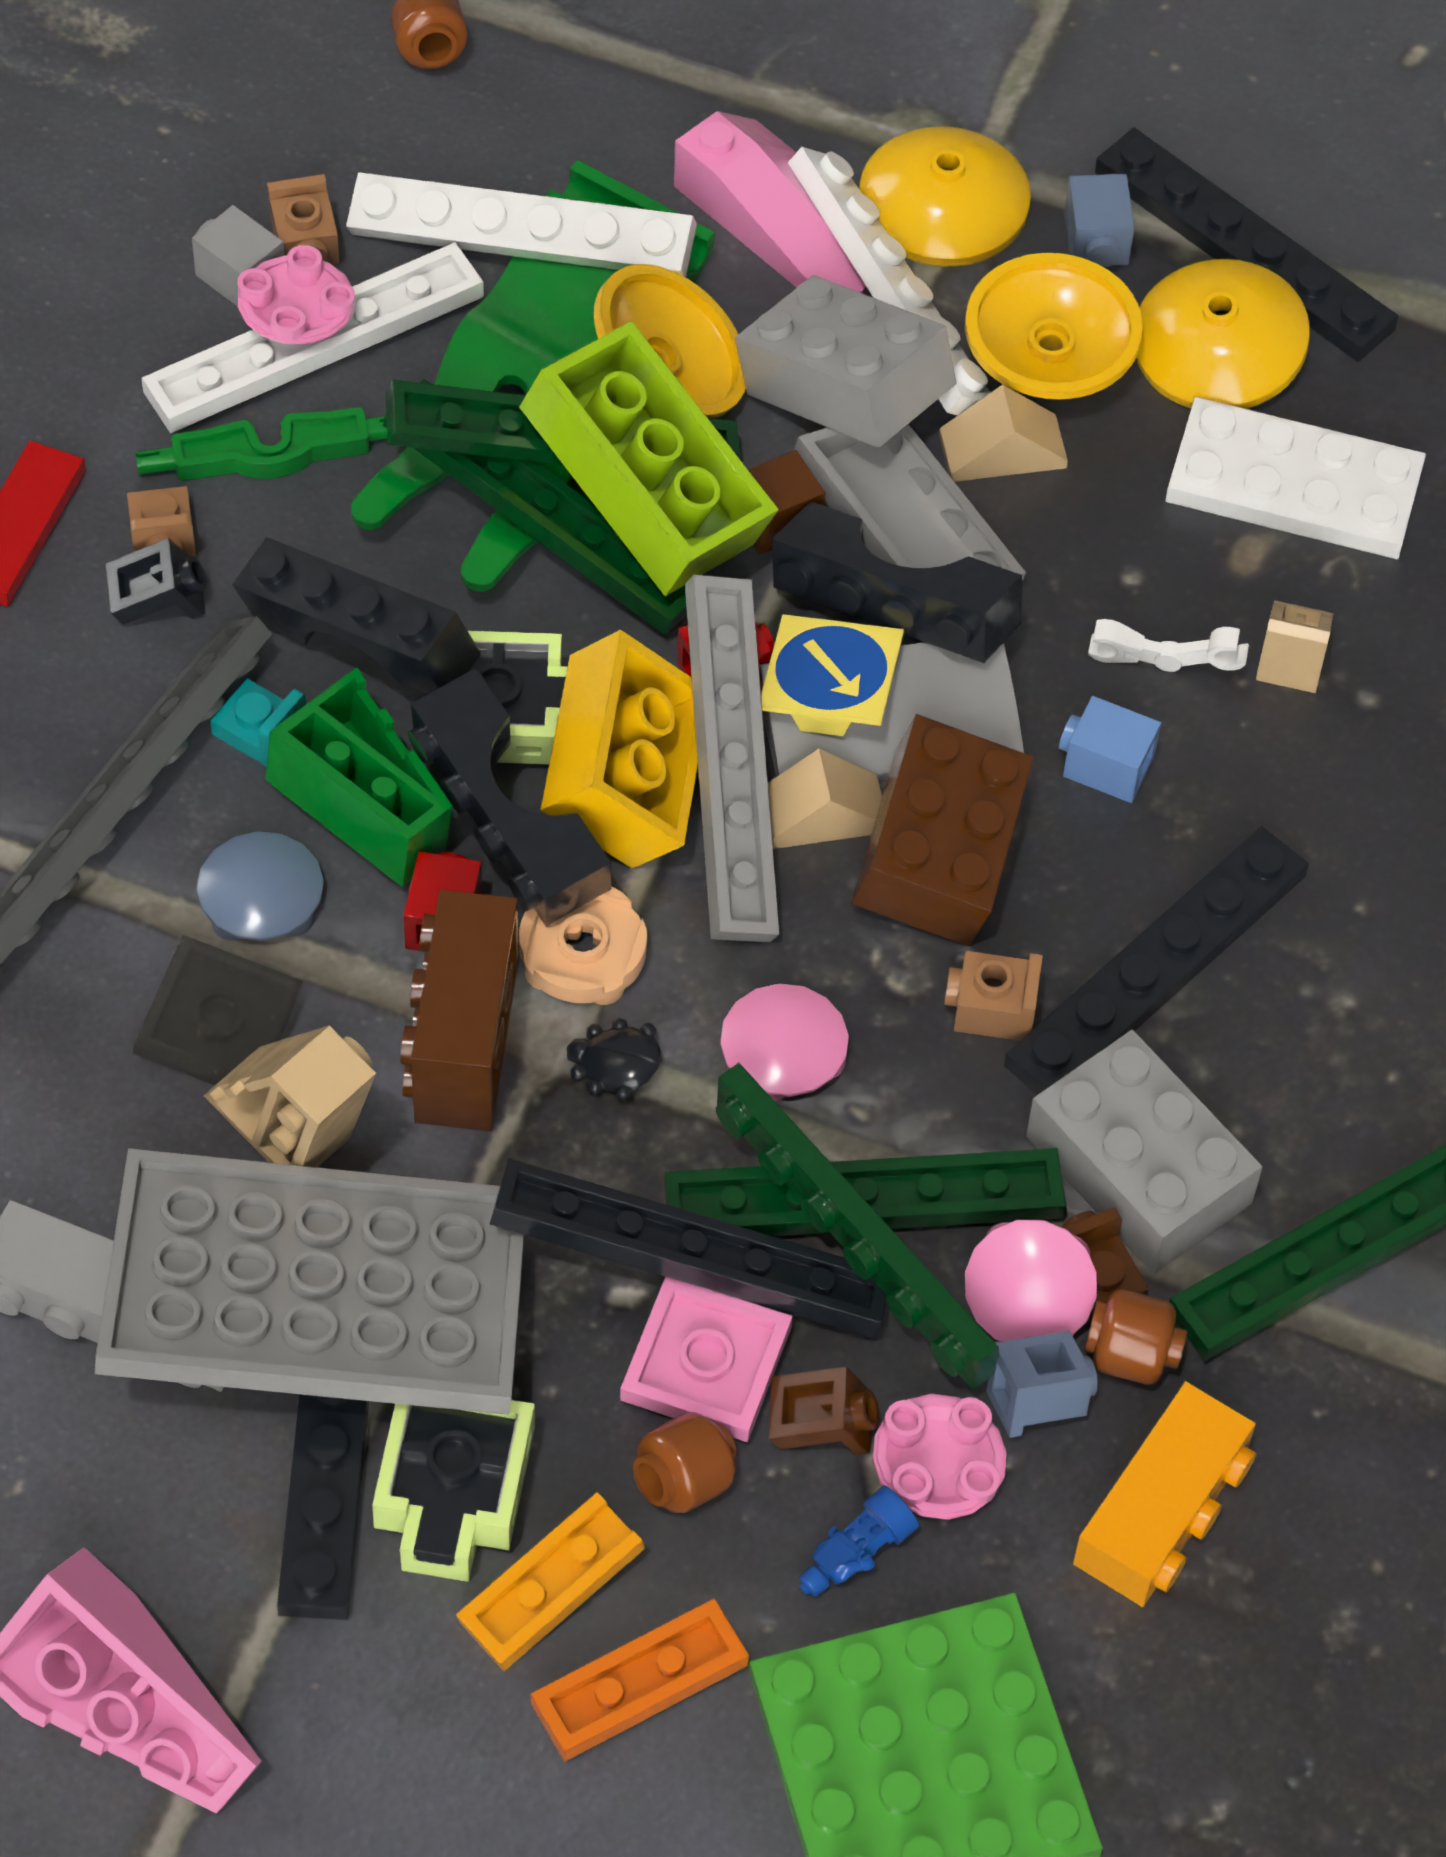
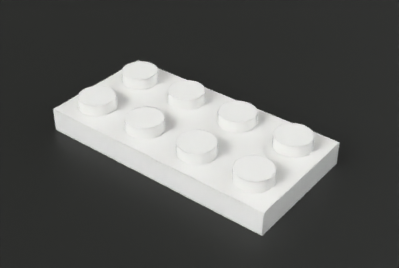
M1195 397L1168 485L1165 502L1399 559L1426 453Z

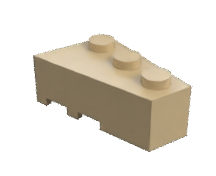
M329 1025L260 1046L203 1096L268 1163L319 1167L350 1139L376 1072L371 1068L372 1061L365 1049L351 1037L346 1036L342 1039Z

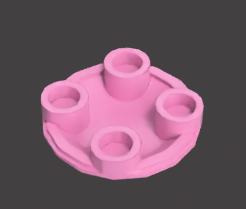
M308 245L296 246L287 255L264 261L255 268L243 271L238 277V310L245 323L262 337L283 344H310L330 338L346 326L354 312L355 291L346 275L330 263L322 261L321 252Z
M779 983L754 989L735 1002L723 1020L720 1045L729 1068L740 1063L775 1102H779L785 1096L792 1097L814 1092L833 1078L839 1076L846 1064L849 1035L842 1014L826 997L805 986Z
M1015 1220L1010 1223H1000L993 1226L987 1232L986 1237L973 1250L965 1270V1298L975 1321L995 1340L1000 1342L1063 1331H1070L1073 1336L1087 1322L1096 1301L1097 1271L1090 1258L1088 1245L1080 1237L1072 1235L1065 1228L1045 1220Z
M928 1394L896 1401L889 1406L884 1420L875 1434L872 1460L880 1484L892 1489L912 1512L923 1517L949 1520L973 1514L993 1499L1005 1478L1007 1452L999 1429L992 1422V1413L984 1402L971 1397L961 1399L953 1396Z

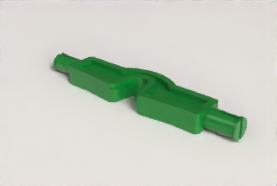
M361 407L325 412L289 413L280 422L281 440L273 446L262 444L255 432L254 425L246 420L204 430L177 433L171 436L172 447L135 451L138 474L142 476L176 470L179 481L235 473L256 479L280 478L299 472L312 462L369 453V441L388 439L387 428L383 426L385 415L365 418L364 410Z

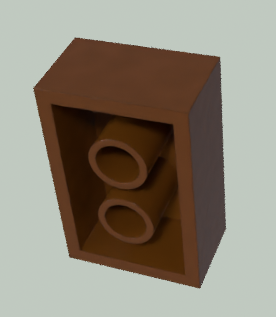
M916 714L895 751L851 904L970 946L992 911L1033 756Z
M440 890L436 914L425 913L422 922L420 952L425 953L423 968L414 970L410 997V1007L415 1008L413 1026L405 1025L401 1044L400 1062L402 1065H405L402 1094L403 1097L413 1098L414 1123L492 1132L519 965L517 898Z

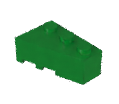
M356 667L270 731L265 780L403 888L412 880L418 852L432 854L446 852L452 804L415 750L408 751L394 731L395 721L386 708L381 710L378 708L365 689L366 679L358 667Z

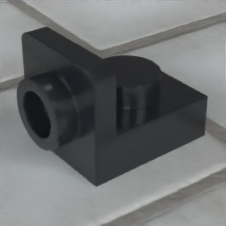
M170 538L105 564L110 612L123 625L174 604H178L192 618L205 614L202 591L207 588V579L204 569L196 557L188 556Z

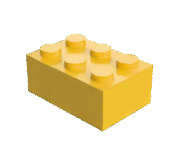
M619 630L571 654L569 657L541 811L550 816L577 813L602 850L633 869L684 846L698 767L692 677L624 631Z

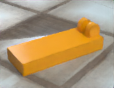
M596 1492L459 1611L456 1616L460 1624L505 1672L645 1549L643 1540L625 1525L608 1506L606 1500Z

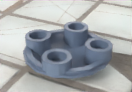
M257 831L235 836L212 851L200 868L197 893L202 911L211 920L213 931L219 937L225 940L241 938L265 941L286 935L299 936L310 929L313 925V914L321 903L324 879L318 860L304 844L283 834Z

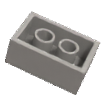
M815 275L801 283L795 290L735 337L747 395L877 448H880L957 384L946 325Z
M1133 1029L1038 1094L1032 1101L1026 1137L1037 1149L1058 1148L1061 1175L1096 1213L1113 1207L1117 1209L1122 1218L1119 1237L1153 1274H1156L1253 1203L1263 1166Z

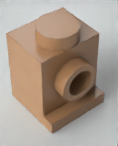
M325 174L267 183L271 227L273 234L284 243V255H287L296 246L308 245L321 252L322 261L328 262L333 266L340 265L338 234L328 197Z
M965 951L963 969L950 967L944 1004L957 1007L954 1031L1021 1041L1032 1031L1043 955L1030 953L1029 960Z

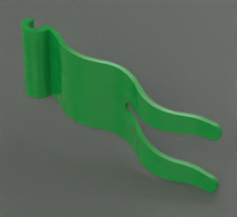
M579 160L569 169L570 178L563 194L551 189L545 196L680 214ZM697 223L686 278L692 282L704 270L715 243V232ZM512 256L505 271L491 292L463 318L457 327L443 357L435 385L498 392L504 384H514L521 387L525 394H527L542 369L598 339L594 323L595 299L601 286L618 270ZM407 447L395 460L382 468L354 498L351 504L352 520L361 529L376 530L382 527L407 502L431 489L449 474L414 448ZM537 462L567 485H570L572 475L564 465ZM495 510L480 531L461 565V580L467 588L478 592L492 589L512 565L539 541Z

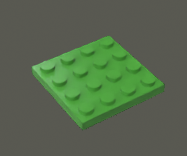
M1015 1593L749 1661L748 1673L805 1857L1101 1856L1103 1848Z

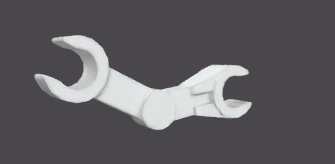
M1101 619L1096 621L1088 655L1097 661L1106 663H1138L1139 660L1155 664L1156 667L1167 672L1177 671L1181 666L1211 663L1213 666L1223 670H1238L1246 665L1249 644L1237 645L1240 629L1234 627L1215 629L1212 631L1209 640L1186 643L1163 641L1160 643L1144 639V635L1120 622Z

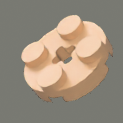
M611 887V890L548 926H545L534 908L526 911L519 929V953L525 968L526 980L532 987L563 1001L572 1003L594 1002L599 1005L615 1003L622 997L624 989L636 980L645 964L647 928L643 918L640 920L639 915L632 909V901L623 892L614 887ZM582 932L593 934V944L597 947L593 950L581 952L574 950L573 946L567 944L566 941L567 939L578 940Z

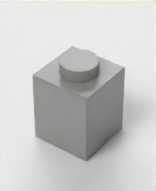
M234 205L216 219L206 221L198 229L196 235L192 237L196 276L237 307L238 277L247 269L257 267L264 261L285 256L283 241Z

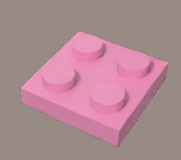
M665 1277L620 1388V1401L672 1418L684 1413L696 1412L710 1418L715 1424L724 1426L732 1438L748 1443L791 1331L793 1316L736 1297Z

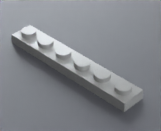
M693 575L685 583L710 935L711 939L771 942L779 935L752 580Z

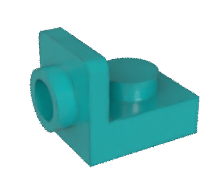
M247 678L210 720L211 733L218 739L267 766L270 731L307 704L306 695L293 689L285 699H282Z

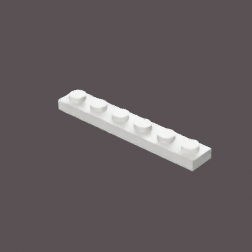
M801 147L790 159L788 165L873 298L946 325L957 384L943 394L939 401L947 413L961 414L990 393L986 386L988 383L987 376L978 365L966 356L958 343L961 340L958 331L951 323L942 318L931 301L933 299L932 291L921 279L913 274L904 260L907 256L905 249L896 239L888 235L878 220L880 216L879 209L867 196L860 192L852 179L854 172L848 162L834 152H827L825 154Z
M358 172L346 227L352 235L440 247L456 242L462 250L614 270L635 264H650L663 267L686 277L697 223L693 215Z
M456 242L352 286L355 291L354 312L346 326L330 338L310 344H283L262 337L255 330H251L142 377L143 392L171 434L484 297V282Z

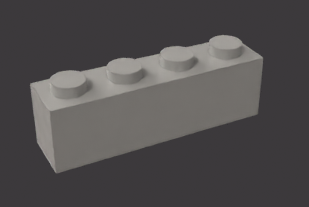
M9 1200L0 1216V1312L12 1316L21 1312L43 1321L48 1329L61 1337L75 1340L82 1336L98 1343L114 1240ZM180 1383L191 1388H199L201 1386L200 1384ZM205 1385L220 1392H222L224 1388L220 1386Z

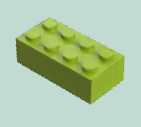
M632 321L542 369L519 406L664 596L684 586L693 575H703L754 545L779 510Z

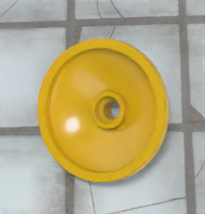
M956 127L920 128L892 138L870 157L863 169L859 186L860 192L867 196L879 209L880 216L878 220L888 235L896 239L905 249L906 258L934 266L969 265L997 255L1011 245L1020 235L1030 210L1031 192L1029 181L1024 169L1013 154L987 136Z
M1037 253L1009 260L994 268L981 279L972 292L967 305L965 332L969 348L977 362L990 376L1001 384L1033 397L1072 399L1101 391L1115 383L1128 371L1136 359L1140 348L1143 322L1139 305L1132 292L1121 279L1103 266L1068 254Z
M1213 259L1182 267L1158 282L1149 291L1139 307L1143 322V332L1136 357L1137 363L1145 378L1158 392L1171 401L1190 409L1195 397L1243 409L1260 405L1278 395L1295 379L1308 353L1309 320L1301 298L1282 277L1267 268L1251 262L1234 259ZM1216 311H1227V312H1229V313H1227V314H1225V315H1215V314H1213V312H1216Z
M635 264L621 268L612 274L601 286L594 304V323L598 339L632 321L707 418H719L738 403L746 389L735 341L738 332L723 309L708 293L686 277L663 267L650 264Z

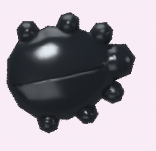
M622 1018L613 1020L611 1029L603 1031L598 1024H591L587 1027L586 1037L588 1039L575 1038L566 1048L567 1059L576 1063L570 1069L571 1078L580 1080L587 1077L590 1080L587 1085L590 1094L597 1095L605 1089L609 1092L616 1091L617 1099L622 1101L629 1099L633 1091L649 1082L659 1068L661 1049L655 1039L657 1029L652 1023H644L640 1030L635 1027H628L627 1021Z

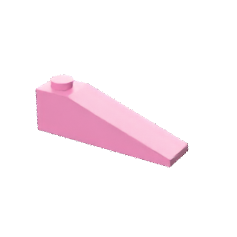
M716 111L675 141L674 187L797 288L812 275L865 295L870 292L788 165V162L796 152L760 122Z
M85 1547L44 1577L0 1633V1697L21 1717L41 1727L51 1723L81 1738L80 1746L99 1756L108 1751L138 1766L144 1778L216 1814L226 1805L262 1762L137 1595Z

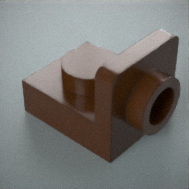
M1115 1207L1097 1214L1094 1211L1081 1212L1068 1219L1061 1226L1072 1235L1080 1237L1088 1245L1090 1258L1097 1271V1298L1086 1322L1087 1325L1091 1324L1097 1300L1107 1302L1111 1294L1119 1289L1148 1295L1149 1291L1119 1237L1122 1218Z
M847 1366L772 1377L768 1439L779 1449L842 1441L855 1455L870 1453L871 1430H875L879 1422L878 1403L874 1393Z

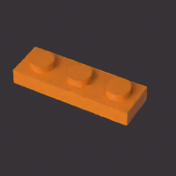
M714 1598L531 1693V1705L563 1761L566 1762L747 1667L749 1654Z

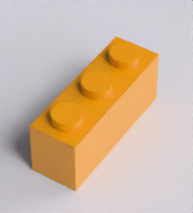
M1185 1381L1079 1536L1073 1565L1141 1607L1145 1606L1156 1588L1161 1589L1165 1593L1168 1592L1186 1563L1187 1557L1180 1552L1191 1535L1200 1540L1206 1536L1222 1508V1504L1215 1501L1226 1483L1237 1488L1251 1468L1257 1455L1256 1452L1249 1449L1256 1423Z

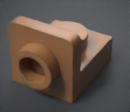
M187 486L127 493L134 552L170 538L188 556L196 557Z

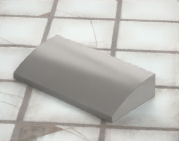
M909 424L880 448L828 427L798 437L794 450L798 451L825 491L824 506L863 519V544L876 557L903 567L932 568L948 565L969 556L1021 574L1023 581L1026 574L1024 569Z
M926 642L902 645L882 725L851 722L843 737L803 732L799 730L791 714L762 711L776 777L817 749H821L877 774L878 781L887 780L895 751L916 714L1024 753L1017 704L1004 643L985 663ZM769 664L759 665L760 693H762Z

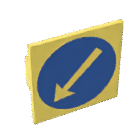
M783 614L761 693L762 711L791 714L799 730L803 732L842 737L851 722L881 726L904 636V629Z

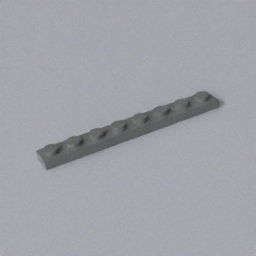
M257 616L225 621L220 625L0 891V977L4 971L2 963L13 949L25 944L38 932L42 925L40 917L53 901L61 899L75 887L80 878L77 871L90 856L102 851L111 843L117 833L114 826L127 811L139 806L153 790V785L150 782L164 766H168L176 761L187 750L189 746L187 737L199 723L211 718L223 706L225 702L223 693L232 682L243 677L256 666L260 659L258 651L272 635L270 630Z

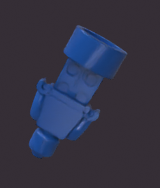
M883 1485L864 1501L863 1507L865 1510L843 1532L838 1531L836 1526L830 1528L828 1531L829 1538L820 1542L813 1552V1560L817 1566H810L799 1576L801 1583L799 1588L806 1596L810 1594L813 1597H818L829 1587V1579L837 1585L845 1582L858 1571L873 1569L875 1562L872 1556L876 1553L877 1549L886 1542L889 1544L891 1542L897 1545L901 1544L920 1527L913 1512L892 1489Z

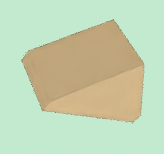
M1003 384L940 427L939 437L948 474L954 482L1067 468L1068 460L1056 414Z
M1274 600L1256 680L1316 693L1334 613Z
M817 749L769 781L768 796L772 847L777 849L871 835L882 799L877 774L824 750Z

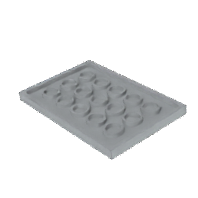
M128 1148L95 1356V1374L509 1415L512 1398L524 1235L489 1225L500 1186Z

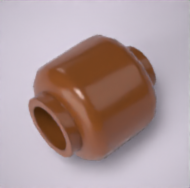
M396 0L393 5L390 19L391 27L399 53L409 64L421 69H438L451 64L460 57L467 44L468 29L459 0Z
M1119 1289L1111 1294L1107 1302L1097 1300L1084 1352L1094 1354V1366L1102 1374L1144 1385H1152L1160 1379L1165 1366L1178 1369L1187 1330L1175 1327L1176 1310L1169 1301Z
M696 1412L681 1414L649 1431L639 1441L636 1460L633 1463L635 1482L642 1495L651 1504L663 1507L674 1513L690 1512L724 1493L733 1483L736 1468L734 1461L736 1445L729 1431L724 1426L715 1424L710 1418Z

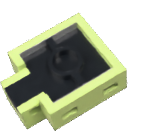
M468 631L481 652L480 657L470 671L475 668L478 669L510 716L511 744L497 763L549 764L568 668L561 666L562 635Z
M511 1400L509 1415L395 1404L372 1509L374 1528L403 1533L400 1545L401 1571L469 1582L477 1545L510 1550L535 1429V1404Z

